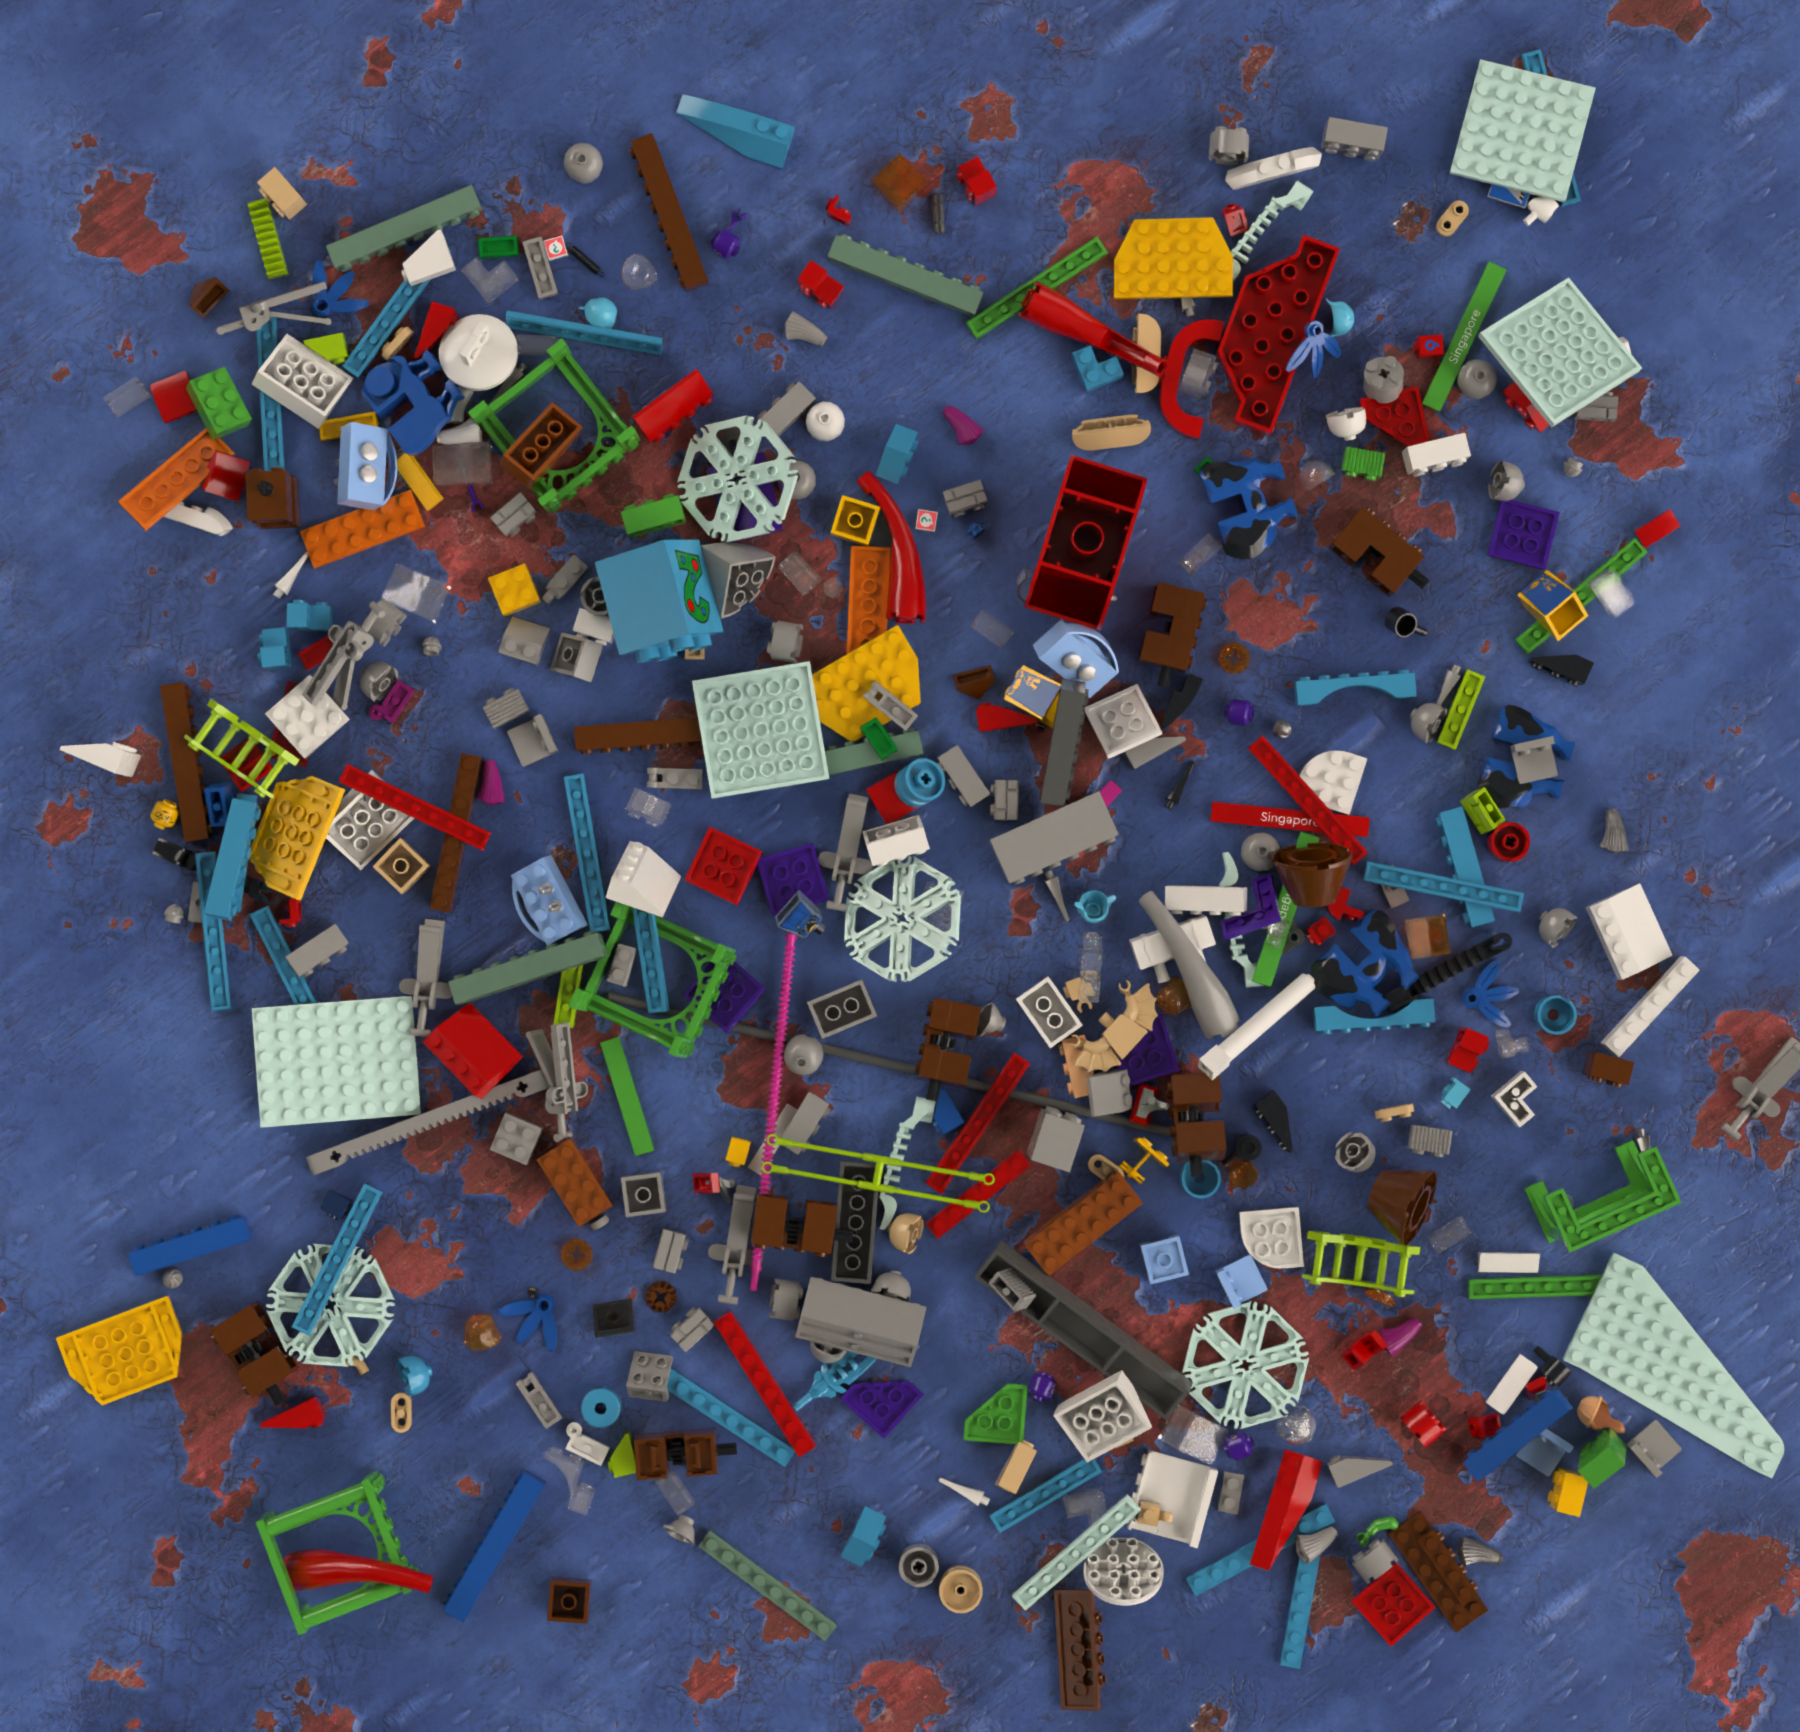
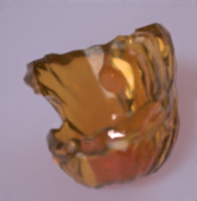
M1177 975L1171 977L1155 996L1157 998L1156 1004L1167 1015L1173 1016L1192 1008L1184 982Z
M476 1313L469 1317L465 1323L464 1333L466 1348L473 1351H482L500 1345L501 1335L490 1314Z

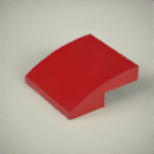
M186 370L149 385L165 424L197 411L186 390L190 381Z
M215 450L207 466L210 471L201 488L206 492L238 501L246 482L245 472H248L250 462Z
M248 737L224 753L220 758L231 765L249 740ZM257 744L254 745L237 769L247 777L264 754ZM269 761L254 782H257L271 771L273 766ZM222 764L241 792L251 786L250 783Z
M900 769L866 789L886 824L893 823L918 808L906 805L899 799L895 791L894 782Z

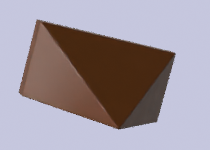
M216 277L197 283L194 286L189 306L204 319L230 290Z
M991 665L952 675L957 691L979 700L995 681Z

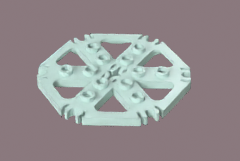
M746 415L705 425L707 429L701 427L700 430L703 432V437L700 438L699 435L694 434V439H690L678 478V483L685 481V484H679L678 488H685L686 493L680 495V498H688L686 501H681L708 536L717 538L718 534L721 533V541L733 542L769 534L768 530L774 531L772 522L775 520L777 524H781L782 520H785L798 478L796 475L790 477L791 474L798 473V470H790V464L795 463L796 460L788 459L795 456L767 422L758 419L757 424L754 425V417ZM731 427H738L740 429V436L734 456L729 453L716 437L719 430ZM765 436L778 451V457L772 461L753 465L761 438ZM698 451L702 452L718 473L692 478L689 472L695 453ZM736 474L741 477H746L739 480V484L734 481H729L736 478ZM778 480L783 481L784 489L779 504L774 507L756 485ZM722 493L714 519L707 521L695 506L696 500ZM741 502H743L756 518L757 525L751 529L735 531L733 528Z
M908 856L906 863H903V860H891L887 864L879 866L859 878L857 881L861 882L862 886L854 883V886L858 888V892L856 894L848 893L854 900L848 897L846 900L844 934L845 946L847 948L855 947L854 951L850 953V956L854 957L852 959L890 982H897V976L900 974L901 981L910 982L948 959V957L942 954L943 952L947 955L952 954L947 950V946L949 944L957 945L951 938L959 941L961 895H959L960 892L957 889L950 891L951 886L955 885V882L950 877L918 858L914 857L913 859V857ZM924 871L937 879L938 885L914 899L915 876L917 872ZM889 872H894L893 901L872 888L874 881ZM950 905L952 908L951 927L948 931L943 932L923 920V918L943 906ZM864 907L882 918L863 931L856 933L855 923L858 908ZM895 914L904 916L910 923L900 922V919ZM912 937L934 950V956L918 967L911 966ZM890 939L889 967L883 968L871 961L868 954L872 949Z
M313 1244L316 1250L314 1252L313 1247L308 1245L309 1253L304 1255L302 1250L299 1249L298 1254L301 1257L299 1259L295 1252L268 1290L276 1291V1294H267L268 1297H273L275 1302L272 1305L266 1304V1307L275 1308V1310L266 1311L285 1352L291 1346L293 1348L290 1349L288 1355L292 1356L295 1351L299 1352L298 1362L303 1360L305 1355L306 1358L303 1364L349 1367L346 1362V1358H348V1362L352 1366L354 1365L353 1356L356 1355L360 1361H363V1354L360 1353L362 1351L365 1354V1358H367L393 1321L385 1319V1317L394 1316L393 1313L387 1312L388 1306H395V1303L387 1302L388 1299L395 1300L376 1258L369 1264L368 1262L372 1260L373 1255L363 1259L362 1253L364 1249H360L357 1255H355L359 1248L355 1247L333 1290L335 1297L333 1298L331 1294L329 1298L331 1302H336L334 1312L325 1306L311 1336L299 1332L296 1338H290L281 1321V1315L284 1312L299 1313L308 1293L287 1292L284 1289V1283L294 1268L302 1267L312 1287L323 1266V1254L329 1253L333 1246ZM372 1272L375 1275L382 1291L379 1298L350 1296L365 1273ZM348 1317L374 1318L378 1320L379 1326L370 1340L363 1344L358 1340ZM328 1327H330L341 1351L338 1357L316 1356L313 1352L315 1345Z
M1252 1301L1242 1303L1236 1309L1231 1306L1207 1313L1212 1318L1211 1321L1206 1316H1203L1202 1318L1206 1321V1325L1201 1327L1199 1324H1195L1196 1328L1201 1332L1198 1333L1193 1328L1182 1373L1190 1371V1373H1186L1183 1376L1192 1379L1191 1389L1195 1387L1189 1394L1220 1424L1223 1417H1225L1223 1420L1224 1426H1227L1229 1420H1234L1235 1429H1237L1239 1421H1241L1239 1429L1284 1417L1279 1412L1280 1409L1285 1414H1288L1289 1412L1285 1409V1405L1290 1403L1292 1406H1296L1291 1397L1296 1399L1297 1402L1299 1401L1309 1357L1301 1359V1356L1305 1357L1309 1354L1308 1351H1299L1300 1346L1306 1344L1305 1341L1296 1343V1341L1304 1338L1271 1306L1267 1314V1304H1264L1263 1309L1258 1311L1256 1308L1257 1302L1255 1301L1252 1309H1250ZM1237 1313H1244L1246 1315L1240 1345L1220 1327L1219 1321L1221 1318ZM1275 1321L1288 1334V1341L1260 1350L1267 1322ZM1206 1340L1226 1360L1196 1367L1193 1360L1198 1342ZM1243 1360L1252 1363L1248 1366V1370L1238 1367L1243 1364ZM1289 1363H1295L1297 1365V1372L1291 1389H1284L1265 1371ZM1231 1380L1223 1408H1215L1202 1395L1203 1388ZM1251 1385L1271 1403L1270 1411L1251 1417L1245 1415L1244 1412Z

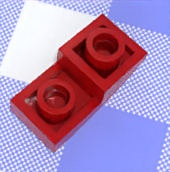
M1668 509L1654 517L1652 521L1637 528L1635 533L1644 548L1677 529L1680 524L1672 510Z

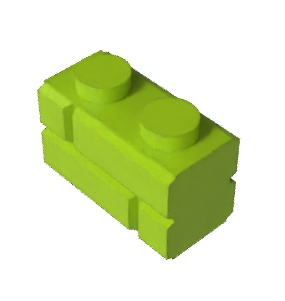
M1485 787L1471 792L1460 801L1480 834L1495 829L1505 821L1504 816Z

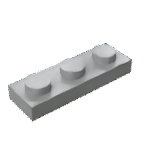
M542 237L523 241L539 300L558 295Z

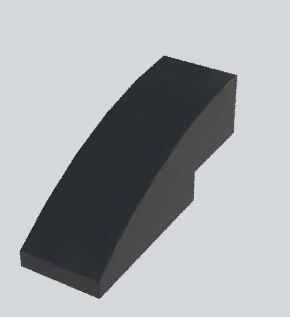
M1188 674L1182 691L1174 690L1172 692L1160 729L1164 730L1184 713L1199 691L1203 681L1202 678Z

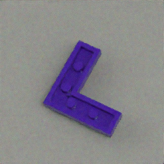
M1271 873L1252 880L1257 909L1220 921L1225 940L1282 921L1274 879Z

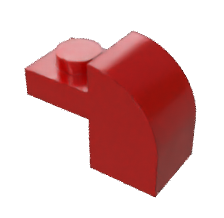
M1341 887L1336 901L1326 906L1328 913L1334 919L1341 920L1342 914H1345L1344 918L1356 922V919H1362L1363 911L1346 905L1351 890Z
M1375 1330L1367 1331L1357 1338L1341 1356L1355 1370L1363 1366L1374 1354L1384 1350L1388 1344Z

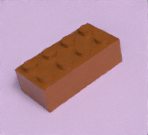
M552 402L502 455L499 465L527 488L531 489L578 439L583 426Z
M573 1138L568 1139L537 1159V1162L579 1227L614 1205Z

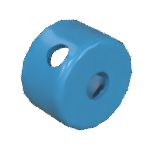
M1560 995L1546 996L1535 1006L1534 1021L1538 1028L1545 1033L1553 1035L1564 1034L1575 1025L1577 1019L1576 1008L1573 1002L1566 1000ZM1550 1009L1558 1011L1559 1016L1556 1020L1548 1018L1547 1014Z
M1202 1161V1170L1205 1175V1180L1202 1183L1195 1182L1194 1177H1191L1190 1162H1187L1181 1169V1185L1192 1197L1199 1199L1208 1198L1218 1190L1221 1182L1220 1171L1211 1161Z
M608 1386L591 1389L585 1395L581 1404V1413L584 1420L596 1428H605L612 1425L618 1419L622 1410V1401L619 1394ZM597 1403H604L606 1405V1412L598 1414L595 1411V1405Z

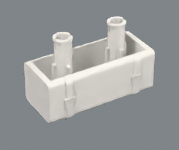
M1203 914L1194 918H1188L1178 924L1205 961L1202 950L1216 945L1208 918ZM1156 930L1129 939L1138 968L1142 970L1153 967L1158 983L1170 980L1165 962L1174 959L1160 932Z

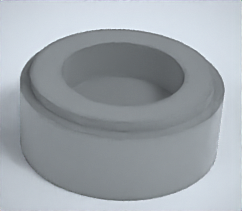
M603 1214L592 1221L589 1226L593 1231H596L607 1224L609 1218L606 1214Z

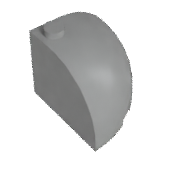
M720 542L701 545L721 619L739 612L741 606L746 602L751 603L761 591L759 588L764 579L768 580L776 556L761 548L741 543Z

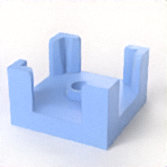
M1178 1234L1169 1236L1167 1239L1139 1244L1150 1285L1189 1275Z

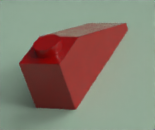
M431 302L414 355L416 361L422 359L426 350L431 351L441 341L450 326L455 325L458 320L455 308Z
M991 702L981 703L975 709L979 732L1038 724L1037 718L997 705L991 706Z
M315 1396L261 1422L260 1426L261 1428H307L311 1426L314 1429L322 1425V1420L327 1416L318 1397Z

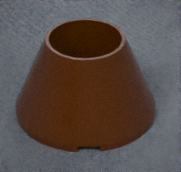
M1307 843V847L1296 848V845L1279 849L1272 855V862L1292 903L1301 907H1322L1333 904L1338 897L1352 860V852L1349 853V848L1329 843Z
M1383 1170L1375 1180L1369 1194L1367 1210L1400 1244H1410L1419 1232L1426 1218V1215H1424L1428 1204H1432L1437 1186V1173L1432 1170Z

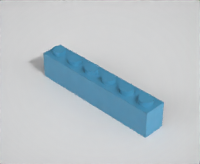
M232 798L204 914L208 917L231 921L232 916L236 915V900L241 895L242 886L240 884L242 878L246 875V860L251 855L250 843L255 838V823L260 819L261 809H259L256 802Z
M1463 806L1437 813V818H1435L1436 825L1443 834L1441 843L1443 848H1447V864L1449 868L1452 867L1454 873L1451 877L1485 885ZM1458 900L1459 905H1463L1465 912L1462 913L1465 925L1468 924L1469 928L1495 921L1491 906Z

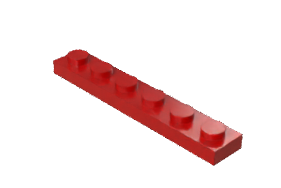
M1017 1150L989 1172L995 1178L992 1185H986L984 1182L978 1181L956 1199L978 1202L982 1200L987 1201L1031 1165L1022 1153ZM990 1175L985 1177L987 1183H990L993 1179ZM950 1203L925 1224L935 1237L939 1239L975 1209Z

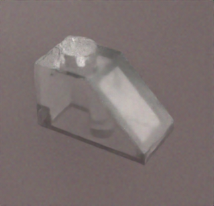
M1208 533L1178 562L1192 576L1223 546Z

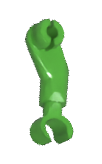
M1393 1516L1375 1519L1366 1529L1367 1531L1365 1533H1358L1356 1538L1360 1545L1365 1547L1369 1542V1538L1374 1536L1379 1530H1396L1399 1527V1523Z

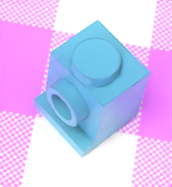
M1451 1077L1450 1081L1453 1083L1451 1085L1447 1084L1443 1089L1440 1103L1448 1109L1451 1107L1457 1109L1471 1089L1456 1078Z

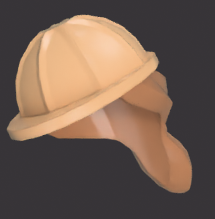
M1588 1396L1581 1400L1577 1413L1580 1421L1587 1428L1590 1427L1593 1430L1599 1431L1611 1427L1615 1433L1623 1434L1625 1432L1622 1422L1610 1416L1608 1403L1602 1399V1396Z

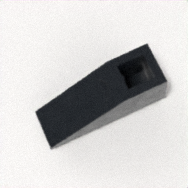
M1578 655L1531 657L1527 660V662L1531 663L1532 668L1539 671L1545 669L1549 671L1550 676L1560 679V677L1565 678L1568 684L1575 687L1585 684L1594 662Z
M1272 1090L1254 1103L1256 1107L1254 1111L1260 1119L1264 1118L1268 1123L1266 1128L1272 1136L1276 1134L1279 1138L1277 1143L1284 1152L1287 1150L1289 1153H1292L1293 1147L1287 1107L1278 1094Z

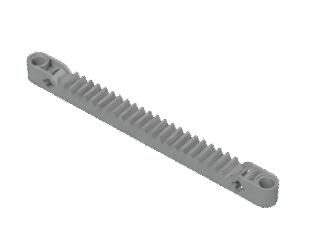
M541 1069L493 1087L483 1099L471 1095L310 1155L306 1159L313 1176L346 1163L348 1156L355 1158L357 1153L359 1156L363 1155L364 1150L368 1153L372 1151V1148L374 1150L379 1149V1145L384 1147L387 1146V1142L389 1145L394 1143V1139L398 1142L402 1137L404 1139L408 1138L409 1134L414 1136L416 1135V1130L418 1133H422L424 1128L430 1130L431 1125L435 1128L439 1126V1123L441 1125L446 1124V1119L448 1122H451L453 1117L456 1119L461 1118V1114L465 1117L468 1115V1111L471 1114L475 1113L476 1109L481 1111L483 1110V1105L489 1108L491 1103L497 1105L498 1100L501 1103L505 1102V1096L508 1100L513 1099V1093L519 1097H526L550 1088ZM521 1081L523 1084L527 1083L528 1085L525 1089L526 1092L518 1088L521 1085ZM335 1151L341 1154L339 1161L333 1158Z

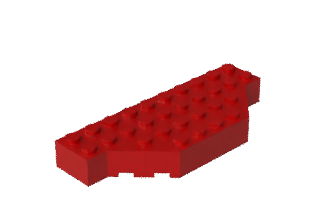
M1303 235L1295 254L1245 276L1216 353L1239 403L1233 424L1268 437L1272 434L1296 370L1295 368L1288 372L1286 371V365L1296 348L1306 338L1304 333L1305 326L1314 321L1340 248Z

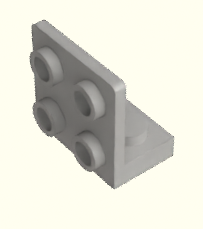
M542 714L534 716L533 720L507 731L523 767L559 752Z
M1553 736L1510 746L1519 784L1558 775L1551 746L1555 744Z
M635 1351L626 1385L629 1397L668 1402L669 1392L667 1384L673 1357L670 1355Z
M1653 1420L1626 1444L1655 1478L1662 1474L1659 1469L1681 1451V1447L1657 1420Z

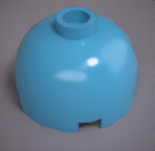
M413 1355L398 1359V1372L401 1382L404 1381V1384L407 1385V1387H404L407 1396L411 1397L423 1392L429 1385V1376L432 1375L430 1365L425 1364L424 1360L420 1357Z

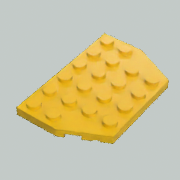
M1213 217L1137 219L1133 221L1114 259L1115 300L1233 297V256Z
M899 625L894 626L812 674L820 722L850 742L862 738L864 734L860 727L877 717L882 725L891 721L888 716L863 697L866 691L869 692L873 687L872 683L875 680L910 709L921 703L918 658ZM878 692L875 698L879 701L883 695Z
M314 776L301 780L293 779L289 782L276 783L272 793L274 797L269 800L252 842L249 858L251 863L255 865L257 872L265 879L267 887L301 901L345 789Z
M168 1295L56 1338L69 1375L80 1383L89 1394L94 1396L97 1402L105 1405L178 1377L183 1332Z

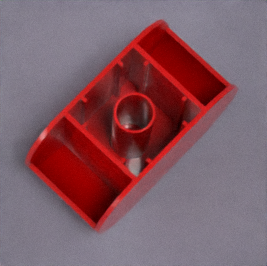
M1073 454L1070 455L1024 608L1095 630H1101L1141 505L1147 477L1077 457Z

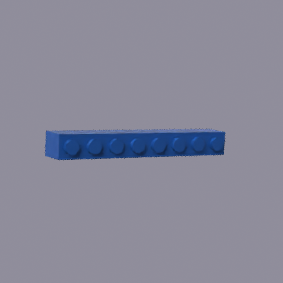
M527 1470L524 1474H518L514 1481V1484L517 1486L513 1492L511 1490L508 1491L504 1498L506 1502L504 1508H498L493 1517L496 1519L494 1525H488L483 1534L486 1536L484 1542H478L473 1551L476 1553L474 1559H468L463 1568L466 1571L464 1576H458L453 1585L456 1588L452 1595L448 1593L443 1602L446 1605L443 1611L463 1623L546 1484V1481Z

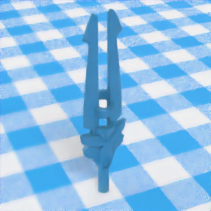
M847 1351L841 1360L831 1363V1369L828 1370L826 1363L821 1366V1372L817 1371L814 1374V1382L809 1392L792 1406L798 1411L812 1399L818 1397L833 1398L836 1396V1392H846V1389L840 1385L842 1383L850 1385L877 1358L868 1356L861 1363L857 1364L853 1358L858 1353Z

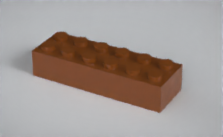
M1116 1169L1023 1240L1024 1245L1047 1275L1050 1276L1142 1205L1143 1202L1119 1170Z

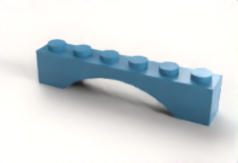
M1398 670V674L1390 675V671L1378 672L1377 676H1370L1369 672L1358 673V677H1350V674H1340L1335 679H1331L1330 675L1318 676L1319 680H1311V677H1300L1299 681L1294 682L1296 706L1316 705L1330 693L1353 686L1377 689L1393 699L1417 697L1415 673H1409V670Z
M1434 998L1414 999L1396 1012L1378 1018L1355 1017L1335 1006L1312 1007L1314 1031H1319L1320 1035L1332 1034L1331 1030L1338 1029L1339 1033H1349L1352 1028H1359V1032L1371 1031V1027L1378 1026L1379 1030H1389L1392 1025H1398L1399 1029L1411 1028L1410 1024H1418V1027H1429L1430 1023L1435 1022Z

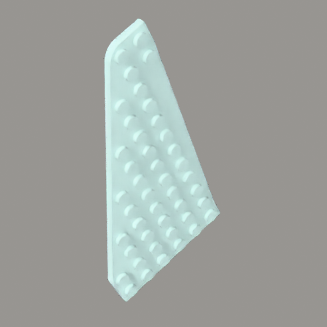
M1613 1252L1563 1360L1590 1373L1749 1468L1773 1478L1784 1454L1782 1439L1642 1265Z

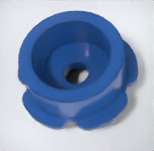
M973 522L967 528L969 530L968 536H971L973 539L980 536L985 531V528L982 526L983 522Z

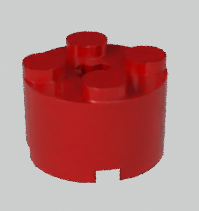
M1514 822L1501 823L1498 827L1491 830L1487 836V847L1490 854L1501 862L1520 860L1527 854L1530 846L1528 831L1522 825ZM1506 838L1512 839V842L1508 846L1505 845V842L1507 841Z
M1422 1400L1400 1417L1426 1448L1447 1430Z

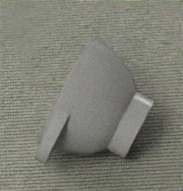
M992 1002L984 1006L980 1012L977 1035L980 1037L984 1036L985 1033L1001 1032L1005 1027L1006 1018L1001 1016L1000 1011Z
M680 1515L679 1519L673 1521L670 1525H663L662 1528L671 1537L684 1543L695 1544L694 1520Z

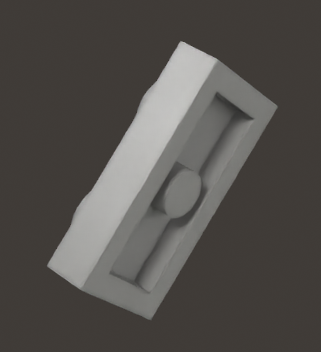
M1224 1471L1218 1511L1238 1514L1244 1474Z

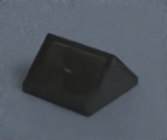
M632 1298L593 1305L595 1338L634 1332L637 1329Z

